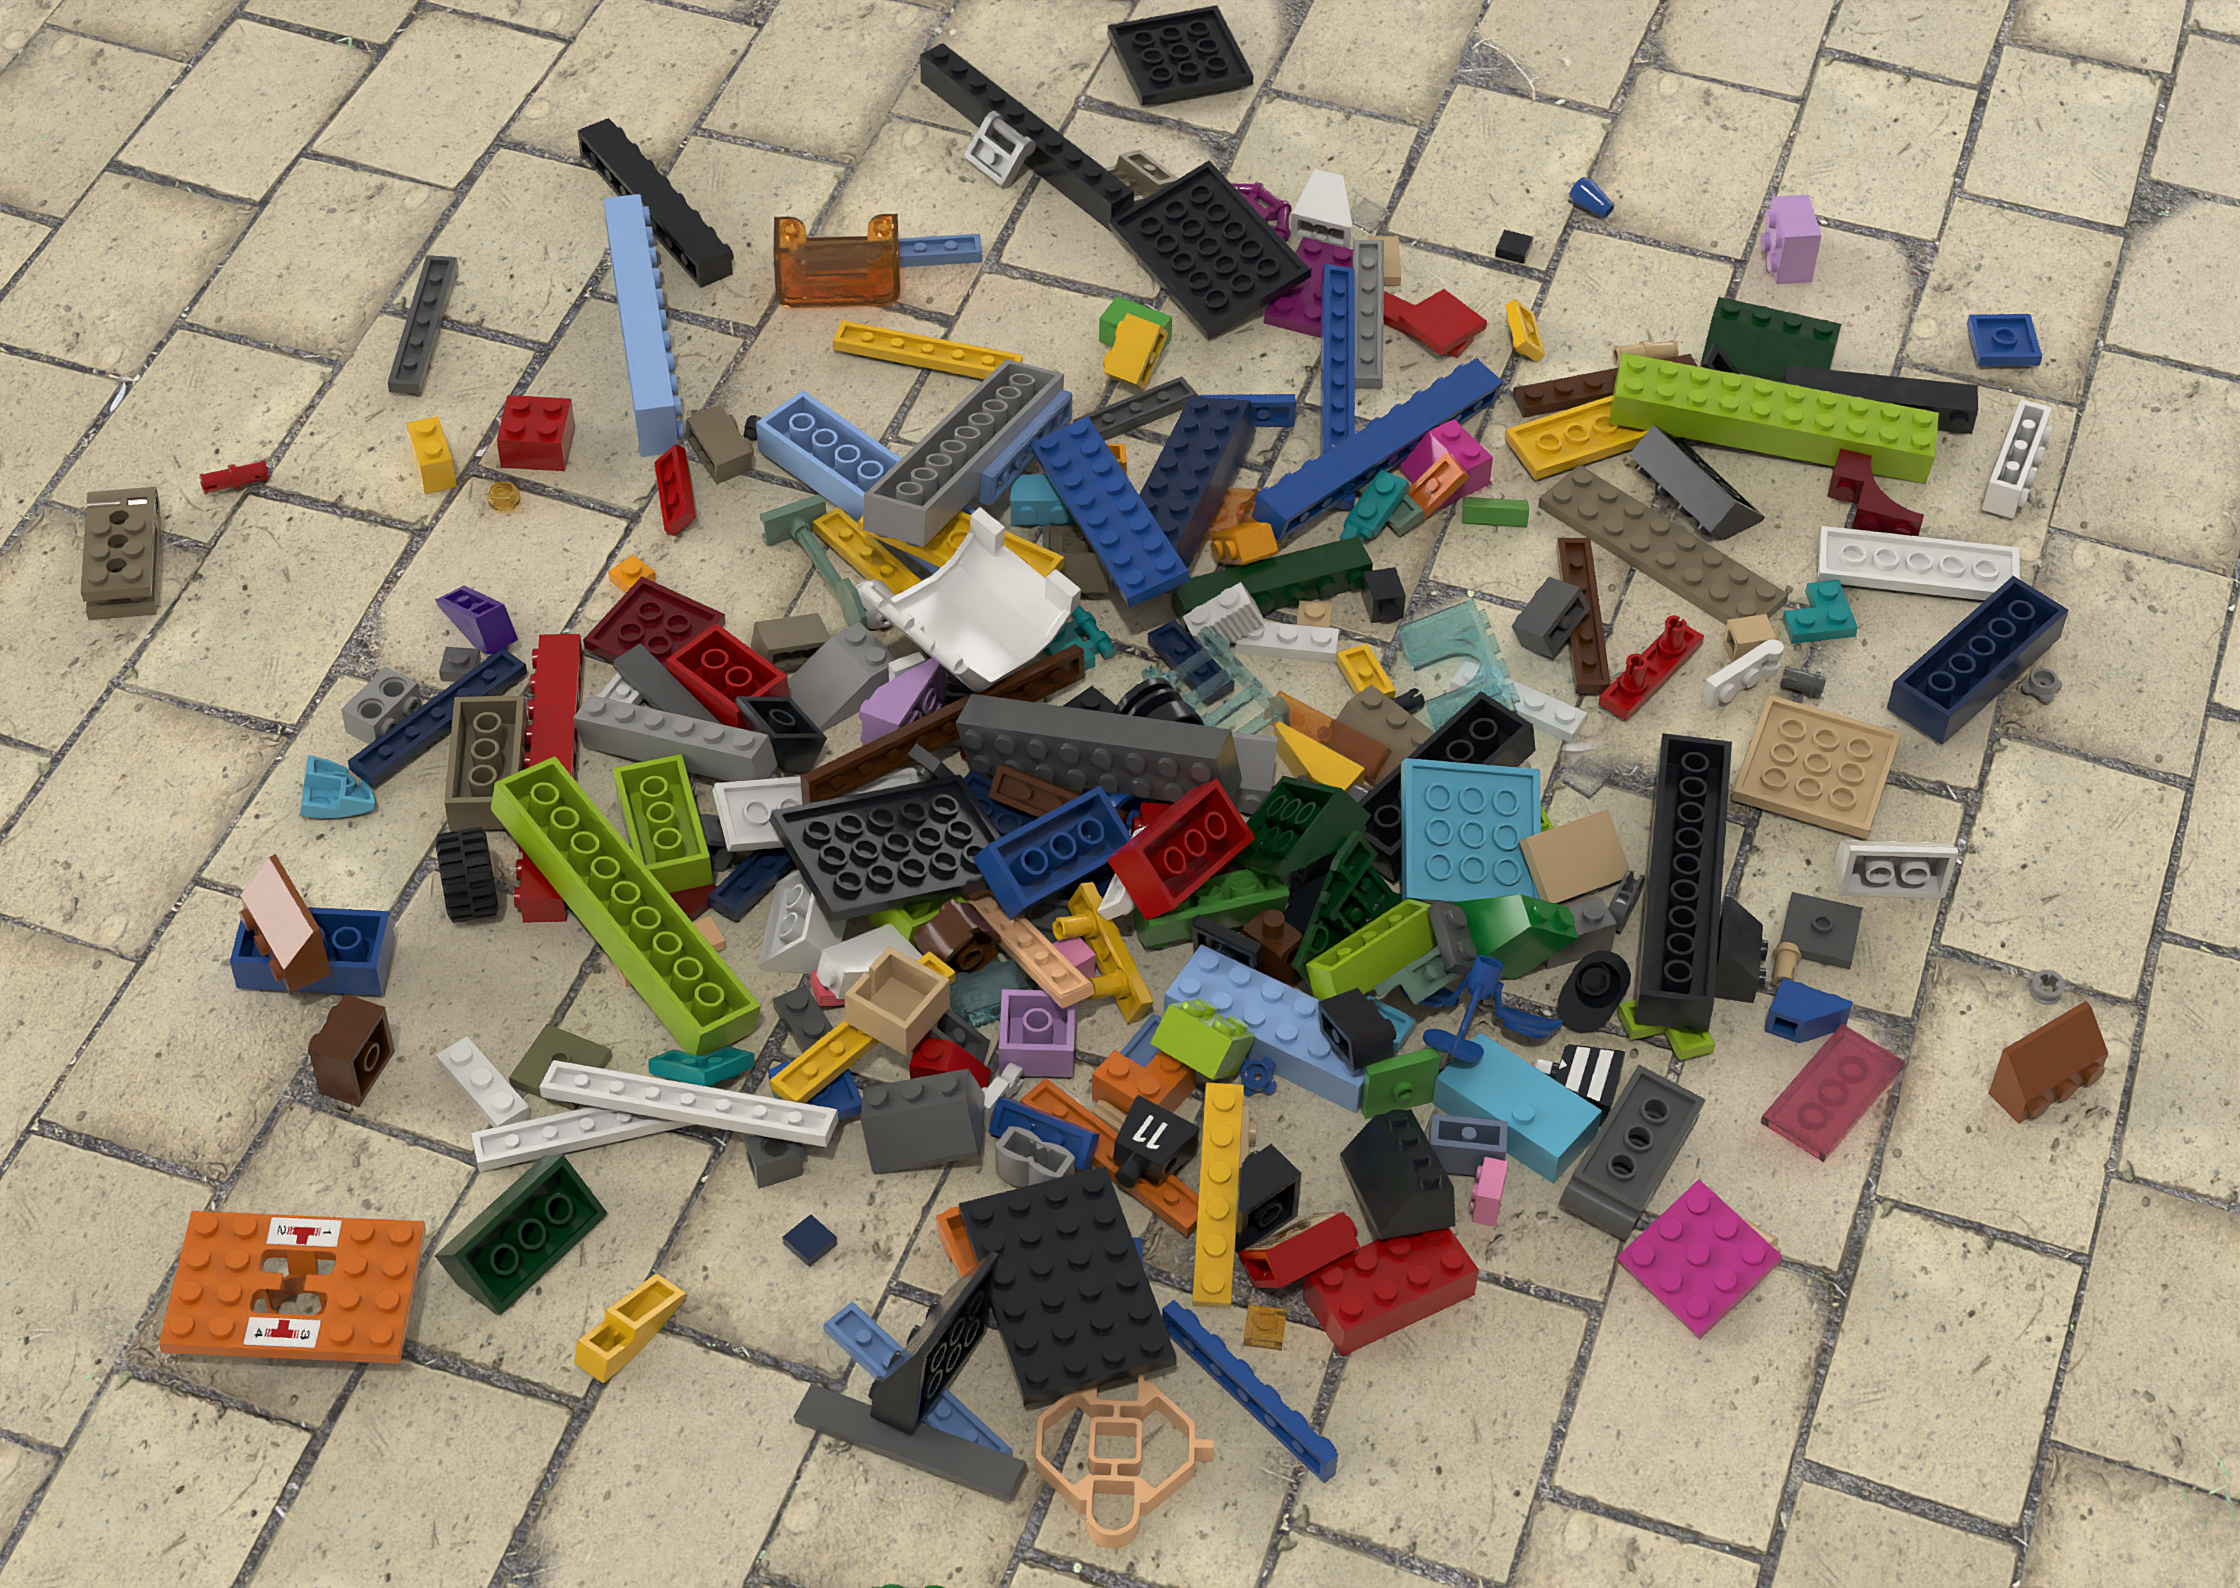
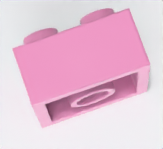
M1485 1157L1483 1166L1478 1165L1469 1212H1473L1472 1222L1496 1227L1508 1161Z

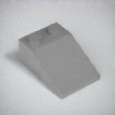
M859 621L833 635L788 679L789 697L794 700L823 733L858 713L863 702L866 699L869 700L878 687L889 682L888 663L897 660V658Z

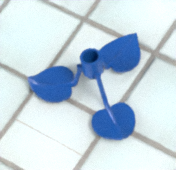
M1485 955L1476 956L1472 969L1467 970L1464 980L1454 992L1442 987L1419 1002L1434 1008H1439L1442 1005L1448 1007L1456 1006L1459 1002V996L1467 986L1469 987L1468 993L1472 995L1458 1035L1456 1036L1440 1029H1428L1422 1037L1428 1046L1438 1051L1449 1053L1451 1056L1466 1062L1480 1061L1484 1054L1481 1045L1464 1039L1479 999L1488 1000L1490 995L1494 994L1495 1016L1503 1019L1502 1023L1507 1028L1533 1038L1549 1037L1562 1026L1564 1019L1545 1018L1502 1006L1501 991L1504 983L1499 982L1504 964L1493 957ZM1399 984L1401 992L1409 998L1402 985Z

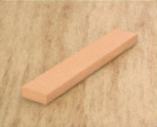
M991 889L961 895L966 903L975 906L1001 936V944L997 943L1062 1009L1094 995L1093 984L1026 917L1020 914L1009 920Z

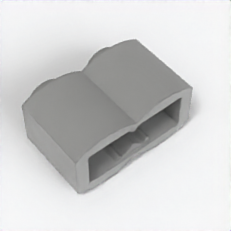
M1009 1126L995 1145L996 1172L1003 1180L1012 1185L1025 1187L1075 1174V1157L1067 1149L1054 1143L1041 1142L1034 1133L1024 1128Z

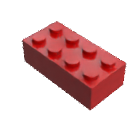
M1216 778L1189 790L1109 857L1107 861L1147 921L1175 909L1254 840L1255 837Z
M1448 1227L1382 1240L1377 1239L1305 1275L1302 1298L1342 1357L1474 1296L1479 1269Z

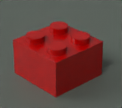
M507 395L497 436L501 468L565 471L575 429L572 399Z

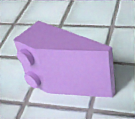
M931 657L878 687L871 698L863 702L859 711V719L862 720L860 740L863 742V746L945 706L947 690L946 668Z

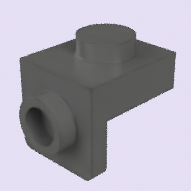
M702 814L700 823L710 856L711 870L724 872L731 859L736 856L737 851L728 852L719 816Z

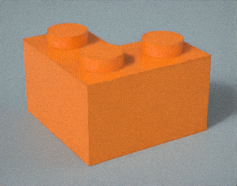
M1114 1050L1092 1073V1100L1096 1103L1099 1100L1107 1101L1126 1115L1137 1095L1174 1113L1196 1088V1070L1162 1050L1145 1068Z

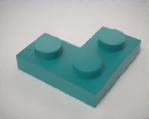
M1839 580L1807 583L1805 594L1811 608L1784 611L1782 621L1791 644L1856 637L1858 626Z
M729 1046L702 1056L673 1049L648 1059L649 1074L664 1077L665 1080L711 1088L719 1081L737 1078L741 1072L755 1067L753 1052Z

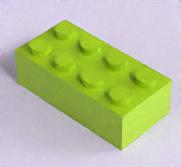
M682 754L614 767L613 775L616 795L629 846L668 894L713 884L710 856Z

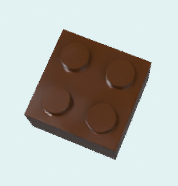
M348 994L343 996L337 1006L331 1008L325 1025L319 1034H315L311 1038L308 1046V1054L310 1055L319 1094L356 1107H360L395 1052L385 1007Z

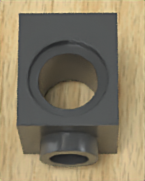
M760 1135L745 1138L747 1162L758 1189L802 1176L800 1160L806 1159L802 1143Z

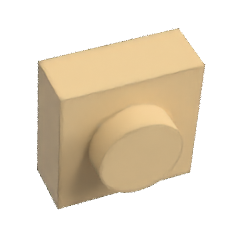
M1299 600L1296 625L1330 628L1332 603Z

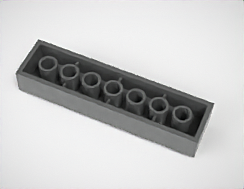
M971 694L956 721L969 770L983 775L995 776L998 765L1005 763L1062 786L1092 790L1101 785L1104 792L1123 793L1141 798L1176 802L1189 790L1216 778L1231 801H1233L1242 782L1231 729Z

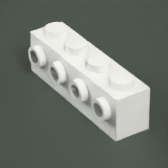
M2023 399L2020 400L1989 481L1982 510L2014 519L2017 508L2025 507L2030 489L2025 488V486L2032 487L2038 470L2033 465L2040 466L2046 448L2042 447L2041 444L2048 445L2053 430L2052 426H2048L2052 411L2051 407Z

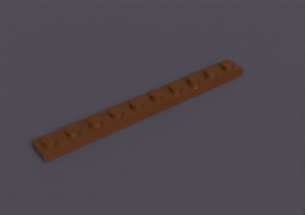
M1074 644L1011 674L985 691L972 694L1036 702L1085 678L1084 649ZM971 694L801 775L802 805L839 798L913 762L914 760L908 753L916 743L931 753L960 739L956 721Z

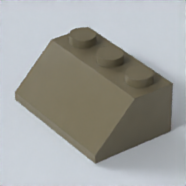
M1371 684L1347 701L1324 736L1321 744L1364 767V781L1374 788L1400 765L1401 761L1411 755L1433 735L1434 732Z

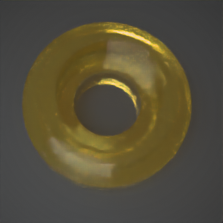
M509 481L494 483L487 495L489 506L498 511H507L515 508L521 499L519 490Z

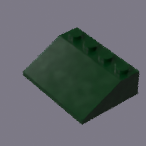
M1282 776L1246 822L1255 839L1231 859L1230 864L1282 878L1340 849L1353 830L1360 831L1363 834L1366 828L1365 823L1372 815L1342 788Z

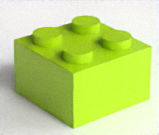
M1197 998L1196 1001L1184 1000V1002L1169 1004L1150 1044L1208 1078L1215 1080L1237 1075L1256 1035L1247 1031L1248 1025L1232 1016H1228L1226 1019L1215 1012L1217 1007L1212 1003Z

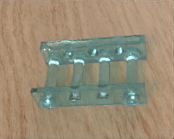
M1207 626L1200 629L1205 647L1172 671L1160 674L1152 664L1141 671L1143 681L1160 677L1167 680L1175 690V684L1215 657L1224 669L1189 694H1181L1180 696L1183 701L1196 710L1195 706L1233 678L1243 686L1244 690L1208 716L1205 714L1200 716L1204 726L1216 727L1255 699L1265 711L1236 732L1255 735L1273 721H1280L1291 727L1288 716L1291 710L1287 703L1280 696L1275 698L1234 656L1225 638L1219 633L1214 635Z

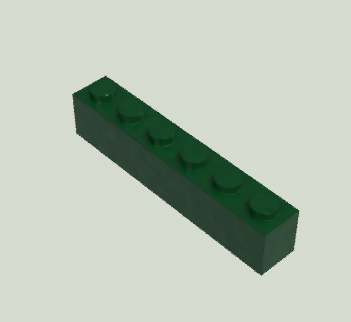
M1356 536L1252 562L1243 566L1192 577L1190 581L1180 585L1176 594H1171V606L1181 626L1187 632H1190L1183 616L1239 582L1244 585L1245 589L1254 599L1261 614H1265L1270 611L1299 605V600L1313 601L1353 590L1362 589L1363 572L1372 571L1373 562L1359 537Z

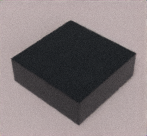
M1504 230L1496 247L1495 257L1524 264L1533 244V236Z

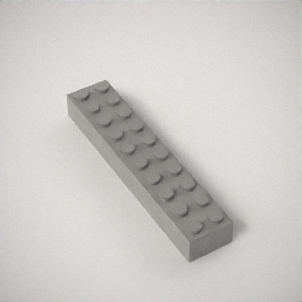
M1006 359L864 494L863 530L875 533L879 537H890L905 541L911 546L924 547L980 491L981 473L1049 402L1063 390L1064 374Z

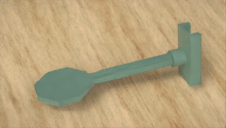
M821 494L759 514L765 531L762 534V539L767 547L792 538L800 542L828 586L837 594L848 627L860 621L868 629L867 616L857 589L849 577L841 579L811 534L813 532L812 521L826 514V504Z

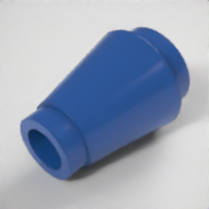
M1582 177L1570 190L1569 197L1573 199V204L1603 219L1607 218L1615 207V204L1611 202L1592 179L1588 180Z

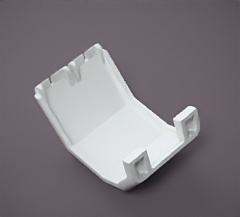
M981 507L970 516V532L955 554L931 577L892 598H888L876 590L875 585L871 582H865L859 588V594L890 623L975 692L985 691L1030 664L1053 642L1079 605L1081 589L1057 569L1053 570L1045 579L1004 545L1005 527Z

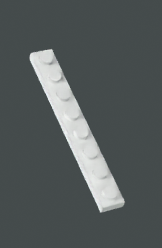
M553 1060L540 1085L541 1096L544 1098L827 1147L839 1120L837 1109L555 1060Z

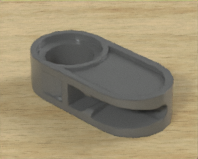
M1631 870L1626 871L1608 908L1617 923L1616 931L1618 932L1623 931L1640 897L1645 882V876L1642 874L1638 880H1635L1633 877L1634 872Z

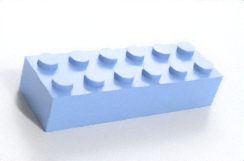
M1201 944L1164 995V1014L1169 1004L1184 1002V1000L1196 1001L1197 998H1201L1217 1007L1215 1011L1217 1014L1226 1019L1228 1016H1232L1248 1025L1247 1031L1256 1035L1244 1060L1261 1061L1263 1058L1269 1057L1276 1065L1273 1074L1357 1114L1361 1108L1365 1067L1354 1071L1321 1033L1318 1002L1320 1000Z

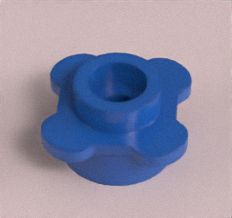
M1265 1057L1261 1061H1250L1249 1059L1243 1061L1239 1069L1243 1082L1241 1085H1244L1243 1094L1252 1096L1255 1092L1263 1091L1271 1094L1276 1090L1277 1083L1273 1080V1070L1276 1065L1271 1058ZM1257 1073L1261 1074V1078L1259 1080L1255 1079V1075Z

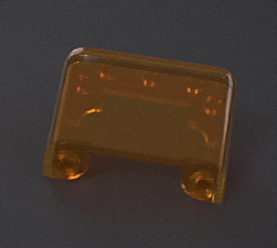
M898 213L879 214L871 218L867 227L868 236L806 238L805 225L800 219L790 216L774 217L773 258L775 290L778 302L788 308L884 306L896 302L900 296Z

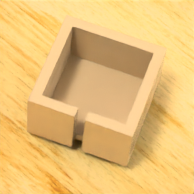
M888 946L869 967V975L864 972L845 993V1021L907 1056L950 1007V979Z

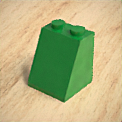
M1522 894L1451 903V905L1462 907L1467 917L1468 929L1472 942L1477 949V955L1490 956L1504 964L1502 977L1517 980L1579 939L1574 926V917L1569 907Z

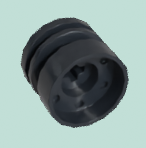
M1160 677L1147 679L1134 686L1117 703L1113 712L1116 714L1204 726L1202 718L1196 711L1183 701L1180 694L1173 689L1167 680Z

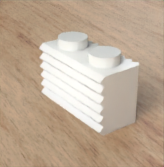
M1241 582L1225 589L1218 596L1195 607L1191 612L1183 616L1193 638L1211 657L1213 653H1218L1219 649L1223 650L1231 642L1235 643L1236 639L1241 640L1242 636H1247L1248 632L1252 633L1253 629H1258L1259 625L1264 626L1265 620L1256 602Z

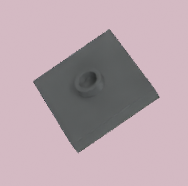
M1792 892L1781 943L1790 942L1797 945L1802 955L1801 959L1850 969L1863 907Z

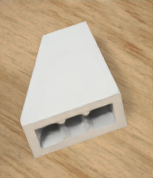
M1314 169L1292 213L1291 237L1299 239L1306 237L1350 249L1352 219L1344 176Z
M889 923L823 949L816 976L823 986L835 994L837 999H845V993L864 972L869 975V967L888 946L915 961H918L923 955Z

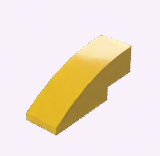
M654 1274L607 1308L604 1321L578 1339L574 1364L602 1383H605L631 1361L658 1333L683 1302L686 1292L659 1274Z

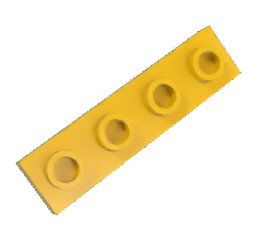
M1082 883L1067 903L1072 916L1058 917L1053 922L1054 936L1058 940L1084 937L1089 948L1096 954V963L1102 973V976L1087 978L1094 988V995L1087 999L1091 1001L1113 996L1127 1024L1138 1022L1154 1002L1150 990L1145 985L1136 967L1134 958L1128 952L1118 927L1112 919L1107 921L1097 913L1103 898L1099 895L1094 883Z

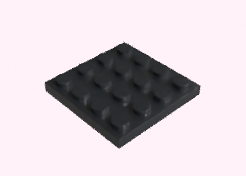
M1217 5L1107 25V35L1142 106L1253 85L1254 75Z

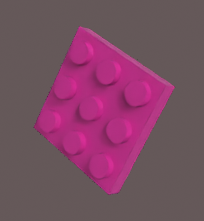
M1700 1179L1617 1256L1618 1262L1699 1339L1783 1261L1782 1255Z

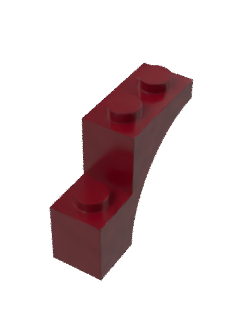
M1840 448L1827 497L1858 504L1852 529L1919 537L1924 514L1911 511L1897 504L1879 488L1871 470V455Z

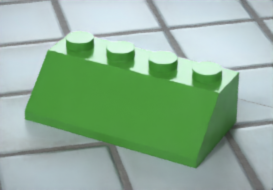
M1251 869L1213 876L1175 909L1147 921L1138 907L1135 906L1133 915L1136 935L1145 947L1150 946L1152 948L1164 947L1170 941L1183 938L1193 940L1192 922L1198 914L1234 931L1238 926L1247 924L1262 910L1274 909L1283 913L1289 899V889L1279 877Z

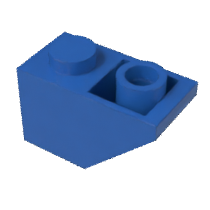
M1782 978L1770 1007L1764 1032L1800 1044L1844 1030L1853 1002L1838 995L1811 988L1803 983Z

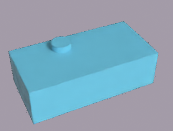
M1480 1032L1472 1042L1482 1046L1484 1050L1482 1059L1477 1062H1466L1455 1058L1436 1077L1432 1104L1450 1116L1508 1121L1506 1153L1554 1184L1592 1143L1598 1133L1602 1110Z

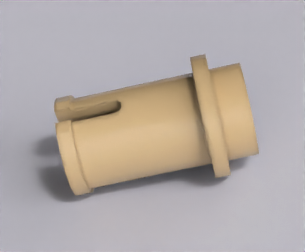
M1782 942L1778 944L1772 954L1775 960L1772 985H1776L1777 989L1782 978L1796 982L1797 964L1802 958L1797 945L1790 942Z

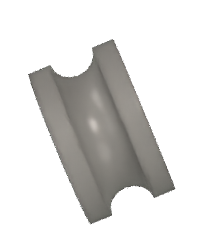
M2041 970L2033 977L2029 988L2030 995L2041 1004L2052 1005L2061 999L2065 989V981L2055 971ZM2042 983H2044L2045 987L2047 984L2053 986V991L2050 992V989L2044 991L2041 988Z

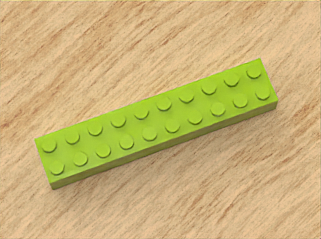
M1622 352L1615 380L1609 423L1642 430H1649L1655 425L1678 437L1834 467L1841 448L1871 455L1872 474L1926 484L1936 454L1939 413Z
M555 756L495 782L491 811L687 1053L702 1056L755 1032L761 1005Z

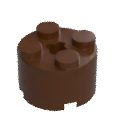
M955 899L946 901L940 907L939 913L927 925L920 927L915 932L913 938L917 943V950L923 956L930 951L956 971V981L950 986L960 985L957 980L965 977L972 981L984 973L995 961L999 953L995 949L997 942L1001 944V936L975 906L965 902L958 903Z

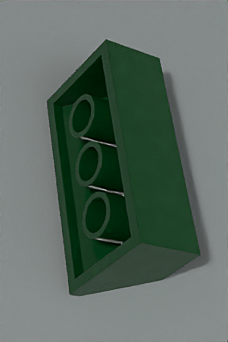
M1718 297L1701 365L1711 346L1717 344L1740 374L1783 383L1786 365L1831 370L1842 324Z
M564 1154L543 1156L445 1245L435 1257L457 1286L493 1313L500 1315L608 1213Z

